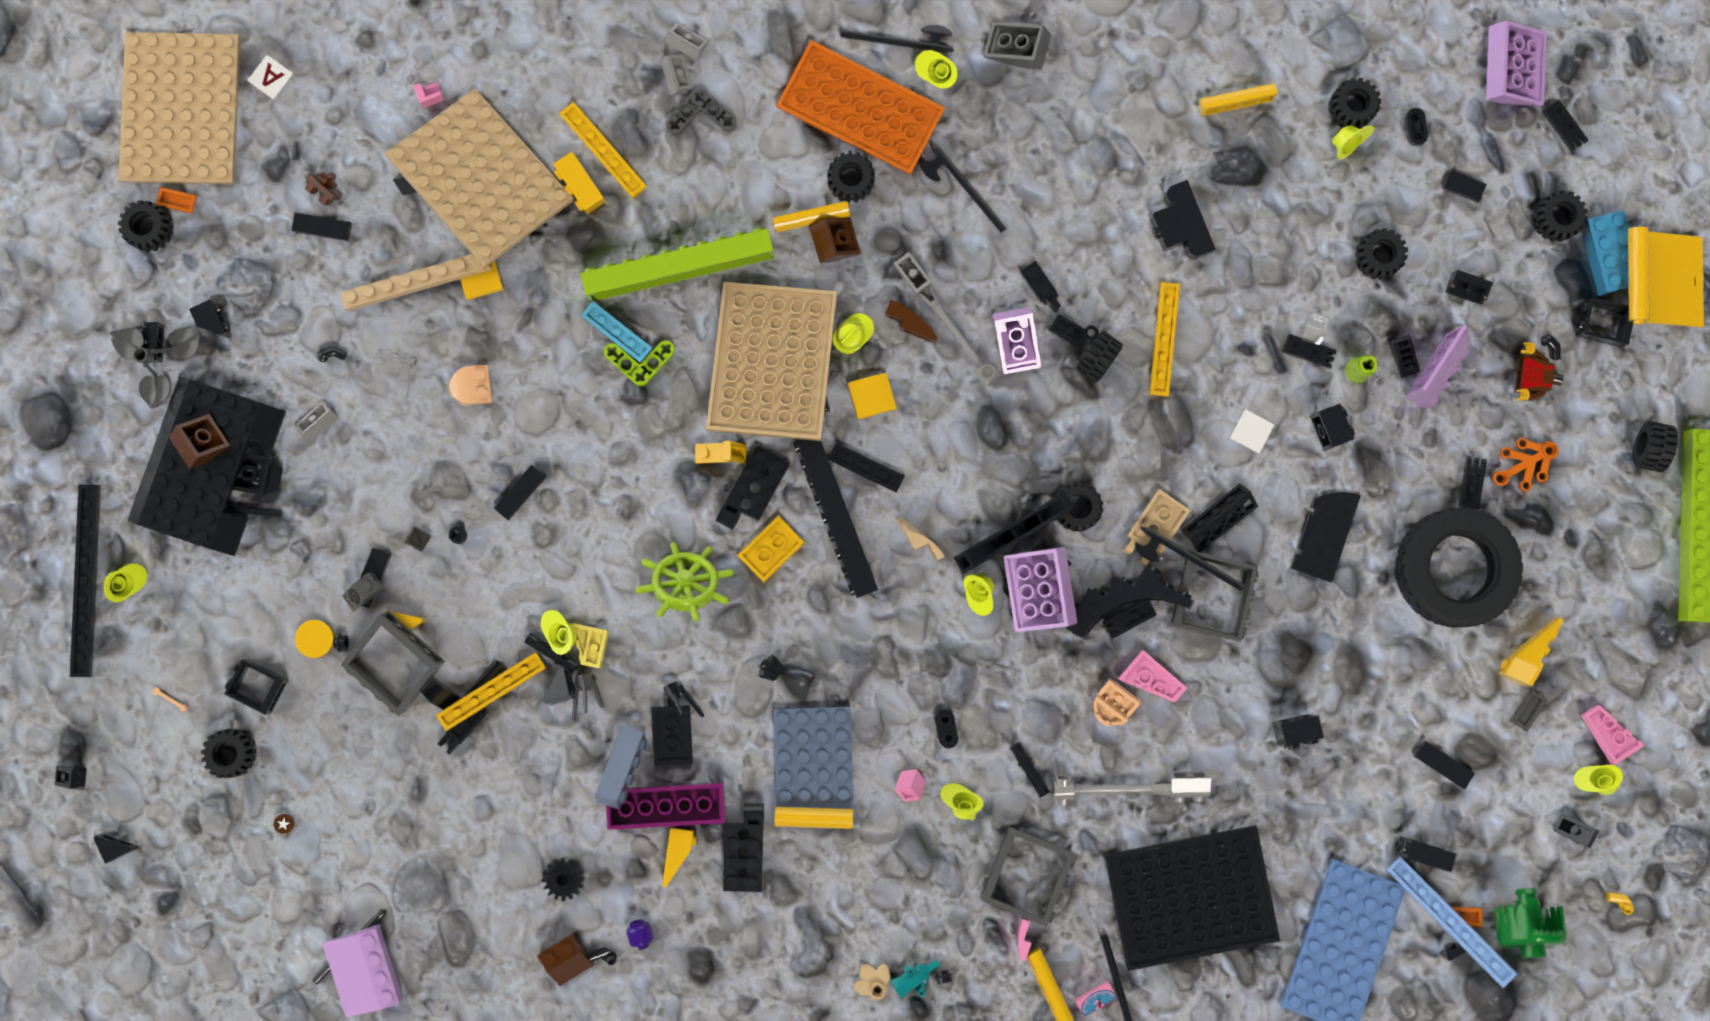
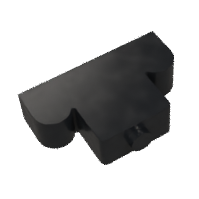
M1188 180L1172 185L1164 194V202L1169 207L1154 212L1150 218L1153 225L1152 233L1154 238L1159 240L1163 251L1186 244L1185 254L1192 260L1212 254L1216 249Z

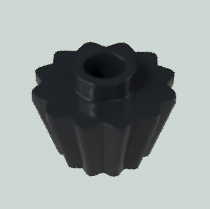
M771 654V656L761 662L758 676L775 681L781 674L783 665Z

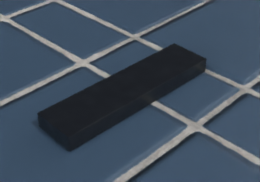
M838 443L835 444L828 458V461L897 493L905 475Z

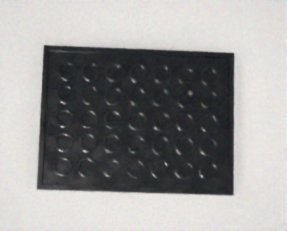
M1257 825L1104 854L1127 971L1281 941Z

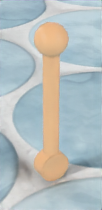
M160 688L153 689L154 695H160L178 706L182 712L188 710L187 705H182L162 693Z

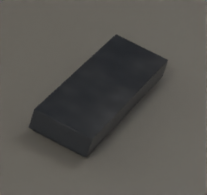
M295 212L291 231L349 242L352 223Z
M530 465L494 509L509 521L547 477L533 465Z
M372 548L360 578L367 573H374L381 582L392 555ZM374 597L362 606L370 609Z
M1427 741L1423 742L1414 756L1462 789H1466L1475 775L1473 771Z

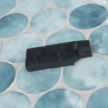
M1036 261L1019 272L1040 303H1043L1044 306L1048 304L1053 312L1060 308L1061 305L1056 299L1059 297L1056 289Z

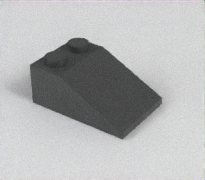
M992 21L983 57L1024 69L1042 70L1051 34L1044 25Z

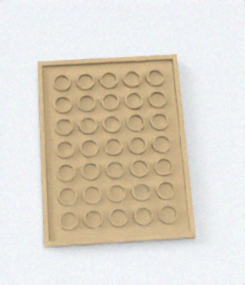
M125 32L118 181L127 183L234 184L240 36L238 34Z
M476 89L470 91L385 153V157L484 268L573 202V197L568 194L566 189Z
M723 282L706 423L707 431L814 441L822 440L837 291Z

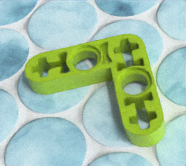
M665 340L659 343L639 365L615 343H610L604 348V356L635 385L640 387L647 385L675 354V347L672 342ZM670 345L669 349L671 352L669 354L666 352L662 355L663 361L659 356L655 355L657 352L659 355L663 352V346L668 347ZM610 348H617L615 352L621 357L617 364L615 361L618 359L614 355L608 356ZM653 358L659 361V365L655 369H651L648 366L649 360ZM624 360L632 362V367L629 370L622 369L621 364ZM644 366L648 371L652 372L651 375L648 373L644 375L645 380L643 382L641 380L637 382L638 378L636 375L638 373L642 375L645 372L642 369Z

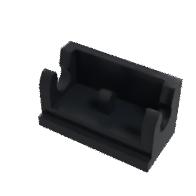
M1456 270L1451 273L1445 293L1482 305L1484 300H1487L1494 282Z
M140 322L145 339L143 348L150 350L163 349L164 325L159 322ZM163 352L155 353L152 362L163 363Z

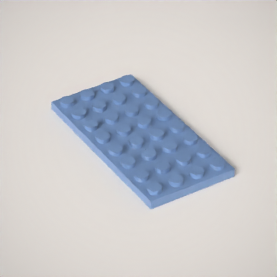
M1331 859L1280 1006L1317 1021H1360L1406 890L1398 883Z

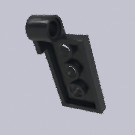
M756 446L722 506L716 522L733 530L741 513L759 522L790 463ZM767 467L770 473L767 476H762L759 473V469ZM758 483L761 486V490L759 492H752L750 485ZM743 500L751 501L752 506L749 509L742 508L741 502Z
M745 803L744 823H724L723 891L762 892L764 804ZM740 829H747L749 836L741 838L738 831ZM746 848L749 851V855L741 857L738 854V850ZM740 867H745L749 873L746 876H740L737 870Z

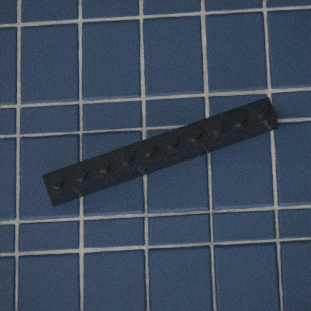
M795 439L796 441L793 442L796 453L800 452L803 458L799 460L803 471L807 470L810 476L806 478L810 489L814 488L817 494L813 496L817 507L821 505L823 513L820 514L824 524L828 523L830 531H827L831 542L835 541L837 549H834L838 560L842 559L844 564L841 570L845 578L849 577L851 584L848 585L851 596L856 595V598H860L878 591L821 441Z

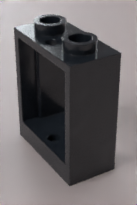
M1593 297L1582 303L1580 308L1582 313L1581 320L1578 321L1576 331H1578L1577 337L1617 347L1629 345L1633 322L1629 321V306ZM1593 307L1621 314L1616 338L1587 332Z
M242 659L236 664L234 668L235 674L232 679L230 678L227 681L224 694L264 715H270L288 679L249 659ZM249 667L274 679L262 704L237 692Z
M1400 836V839L1395 843V855L1452 873L1457 856L1456 853Z

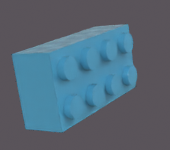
M1625 210L1589 218L1584 222L1586 225L1581 229L1598 296L1628 290L1629 225Z

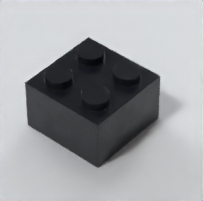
M1340 403L1310 415L1323 451L1355 439V431L1352 425H1349L1346 418L1348 417L1347 411Z
M1306 714L1272 722L1277 745L1284 746V748H1298L1300 743L1307 745L1319 743L1318 739L1324 738L1319 715Z

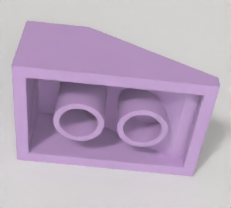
M1030 307L992 314L1003 374L1040 368L1041 363L1033 313Z

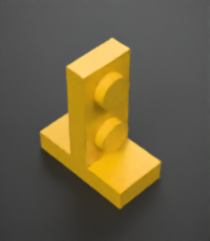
M734 441L695 444V463L732 462L747 464L746 444Z

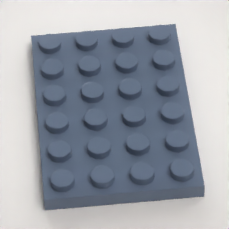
M851 708L773 709L776 806L853 809L854 824Z

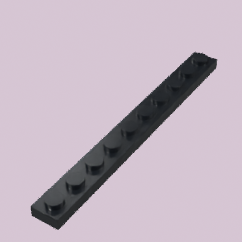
M78 484L70 677H92L100 485Z

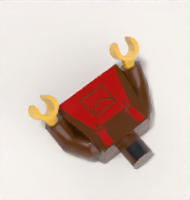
M1524 342L1526 350H1521V353L1527 355L1521 356L1518 359L1514 393L1520 394V398H1516L1517 401H1535L1544 397L1546 392L1551 391L1552 385L1561 386L1564 377L1562 374L1554 373L1555 365L1549 362V359L1536 349L1534 343Z

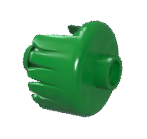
M1535 888L1516 890L1515 895L1518 897V900H1515L1516 913L1513 904L1507 905L1506 911L1504 905L1500 906L1499 909L1498 907L1494 909L1498 944L1503 948L1521 949L1522 958L1547 957V947L1561 946L1567 941L1563 906H1557V911L1554 906L1550 907L1549 916L1547 908L1541 909L1540 899H1536L1538 892Z

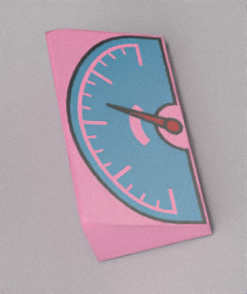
M1107 980L1077 997L1074 1001L1083 1017L1117 999V996Z

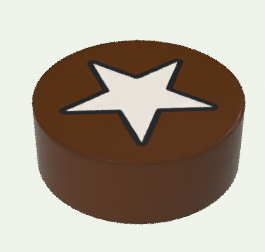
M281 814L274 820V828L281 834L291 832L295 826V820L289 814Z

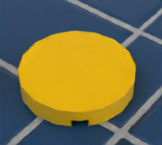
M306 621L296 631V647L306 657H323L333 648L334 631L324 621Z

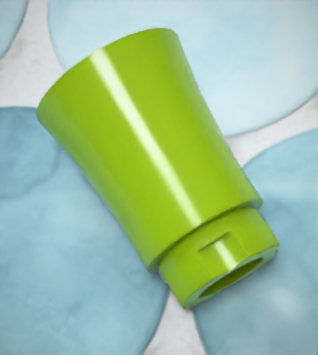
M1371 355L1352 358L1348 361L1345 368L1348 379L1354 383L1366 382L1376 372L1378 368L1377 360Z

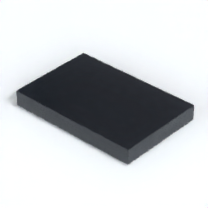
M676 705L651 707L654 765L693 763L690 705H680L683 715L679 714Z

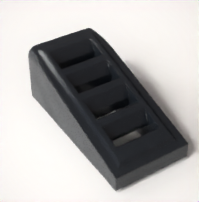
M1410 334L1390 341L1389 346L1401 378L1420 372ZM1402 343L1405 344L1404 347H1401V348L1398 347L1399 344H1402ZM1407 350L1408 354L1400 355V352ZM1410 357L1411 361L1405 363L1402 362L1403 359ZM1413 365L1412 369L1404 370V367Z

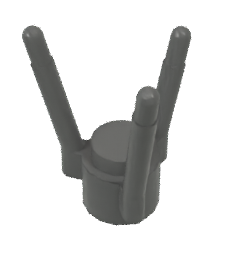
M592 674L576 676L575 692L577 698H574L573 721L576 720L579 688L582 691L584 713L588 712L587 691L591 690V686L600 708H603L596 679H592Z

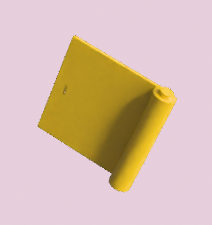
M1632 227L1628 229L1629 321L1633 322V325L1652 323L1704 327L1703 237L1650 232L1648 227Z

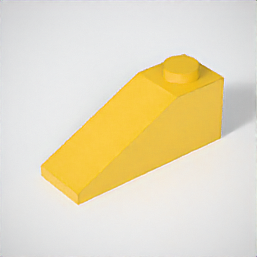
M673 826L670 828L662 887H667L691 852L693 846H696L698 835L694 834L695 829Z

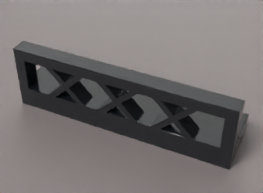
M1239 483L1185 526L1181 532L1191 541L1195 550L1201 553L1256 509L1258 504L1251 491ZM1249 500L1251 504L1242 509L1243 505ZM1235 513L1234 518L1228 520L1229 516ZM1220 525L1219 530L1213 532L1214 528ZM1205 537L1204 542L1198 545L1197 541Z

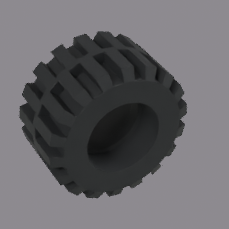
M1360 77L1358 80L1351 78L1349 81L1346 80L1340 84L1331 95L1329 101L1331 106L1329 113H1333L1331 116L1332 120L1336 119V124L1338 126L1342 124L1343 128L1354 126L1361 129L1368 125L1380 111L1381 106L1379 105L1382 103L1381 99L1378 98L1381 95L1380 92L1375 91L1377 88L1375 84L1371 86V81L1366 80L1364 82L1363 78ZM1346 97H1358L1363 103V112L1352 111L1347 106Z
M848 151V154L843 152L840 154V157L836 156L833 163H830L827 172L829 189L840 201L846 200L847 203H850V201L857 203L859 199L864 200L866 195L869 196L871 189L874 187L875 170L872 167V162L868 161L865 155L863 157L860 156L859 152L852 154V151ZM851 168L858 170L862 174V181L855 186L843 184L840 180V175L844 170Z
M1567 190L1556 191L1537 204L1538 207L1534 209V213H1536L1533 215V220H1536V223L1533 224L1534 228L1538 227L1537 233L1539 235L1541 233L1544 234L1543 238H1550L1552 242L1567 240L1578 234L1585 227L1586 224L1584 222L1588 220V216H1585L1588 213V208L1584 209L1586 203L1580 201L1581 197L1579 195L1575 197L1572 191L1567 193ZM1554 207L1565 211L1568 218L1567 225H1561L1555 221L1553 217Z
M142 200L137 201V204L134 202L130 203V208L126 206L124 208L125 213H121L119 216L122 220L118 221V225L121 226L118 230L119 233L123 234L121 237L128 244L141 251L151 252L153 250L155 252L158 251V247L164 248L165 242H170L169 235L173 236L171 228H174V225L170 222L172 220L171 216L164 209L150 201L144 202ZM152 217L154 222L152 230L148 234L140 236V223L145 218Z
M1383 228L1381 230L1376 229L1366 235L1357 245V251L1354 256L1358 257L1355 263L1356 265L1360 264L1361 267L1358 268L1360 272L1364 270L1365 276L1371 275V279L1379 278V280L1388 278L1398 272L1405 265L1404 261L1408 258V255L1405 254L1408 252V247H1404L1406 241H1401L1399 233L1395 235L1394 230L1391 229L1388 232L1387 228ZM1374 245H1382L1388 250L1390 260L1387 264L1380 263L1374 258L1372 252Z
M1102 331L1077 364L1076 370L1092 382H1098L1120 353L1123 344L1107 332Z
M1654 421L1646 422L1638 432L1634 443L1633 459L1635 466L1660 473L1667 470L1677 451V429L1672 425Z
M1082 482L1072 483L1057 494L1058 496L1065 492L1069 499L1074 496L1083 497L1089 505V512L1084 518H1074L1069 512L1059 517L1058 523L1062 524L1063 528L1073 532H1081L1090 529L1101 519V514L1104 510L1102 508L1103 500L1101 501L1100 493H1097L1096 489L1090 487L1089 484H1082Z
M224 729L216 731L214 735H210L207 738L208 741L203 743L202 746L205 749L201 750V754H204V758H201V761L206 762L204 768L206 770L210 769L209 773L216 775L218 778L226 779L240 776L248 772L247 769H251L253 766L251 762L256 760V757L253 756V753H257V749H253L255 742L250 741L251 736L249 734L245 735V731ZM226 742L232 743L237 750V758L232 765L225 763L221 757V749Z

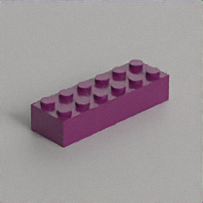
M724 782L627 788V798L625 803L621 804L620 809L606 806L607 830L726 822Z

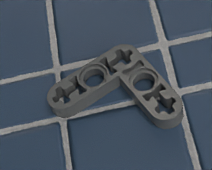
M703 89L693 91L666 122L667 131L673 136L680 135L700 112L725 132H732L737 127L734 115ZM697 95H698V96L704 95V96H703V99H704V101L707 103L706 107H705V104H704L702 101L696 102V101H697V98H696ZM710 107H718L719 113L711 115L709 113ZM685 108L693 110V114L690 117L682 115V111ZM723 113H725L723 117L727 121H729L730 119L732 120V126L727 125L725 127V122L723 119H721ZM679 115L680 118H681L683 121H685V123H683L682 121H680V122L678 123L679 129L677 130V129L674 128L673 130H671V129H672L671 124H672V123H673V124H677V122L679 121V118H678L677 116Z

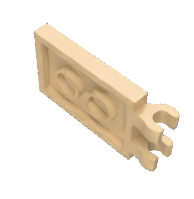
M1158 489L1127 534V537L1131 540L1123 551L1130 555L1135 549L1136 542L1141 545H1147L1150 542L1151 537L1147 536L1140 529L1141 526L1151 528L1171 540L1191 510ZM1161 543L1159 544V546L1156 549V552L1159 556L1162 554L1166 546L1162 545ZM1141 557L1139 560L1144 566L1150 562L1144 557Z

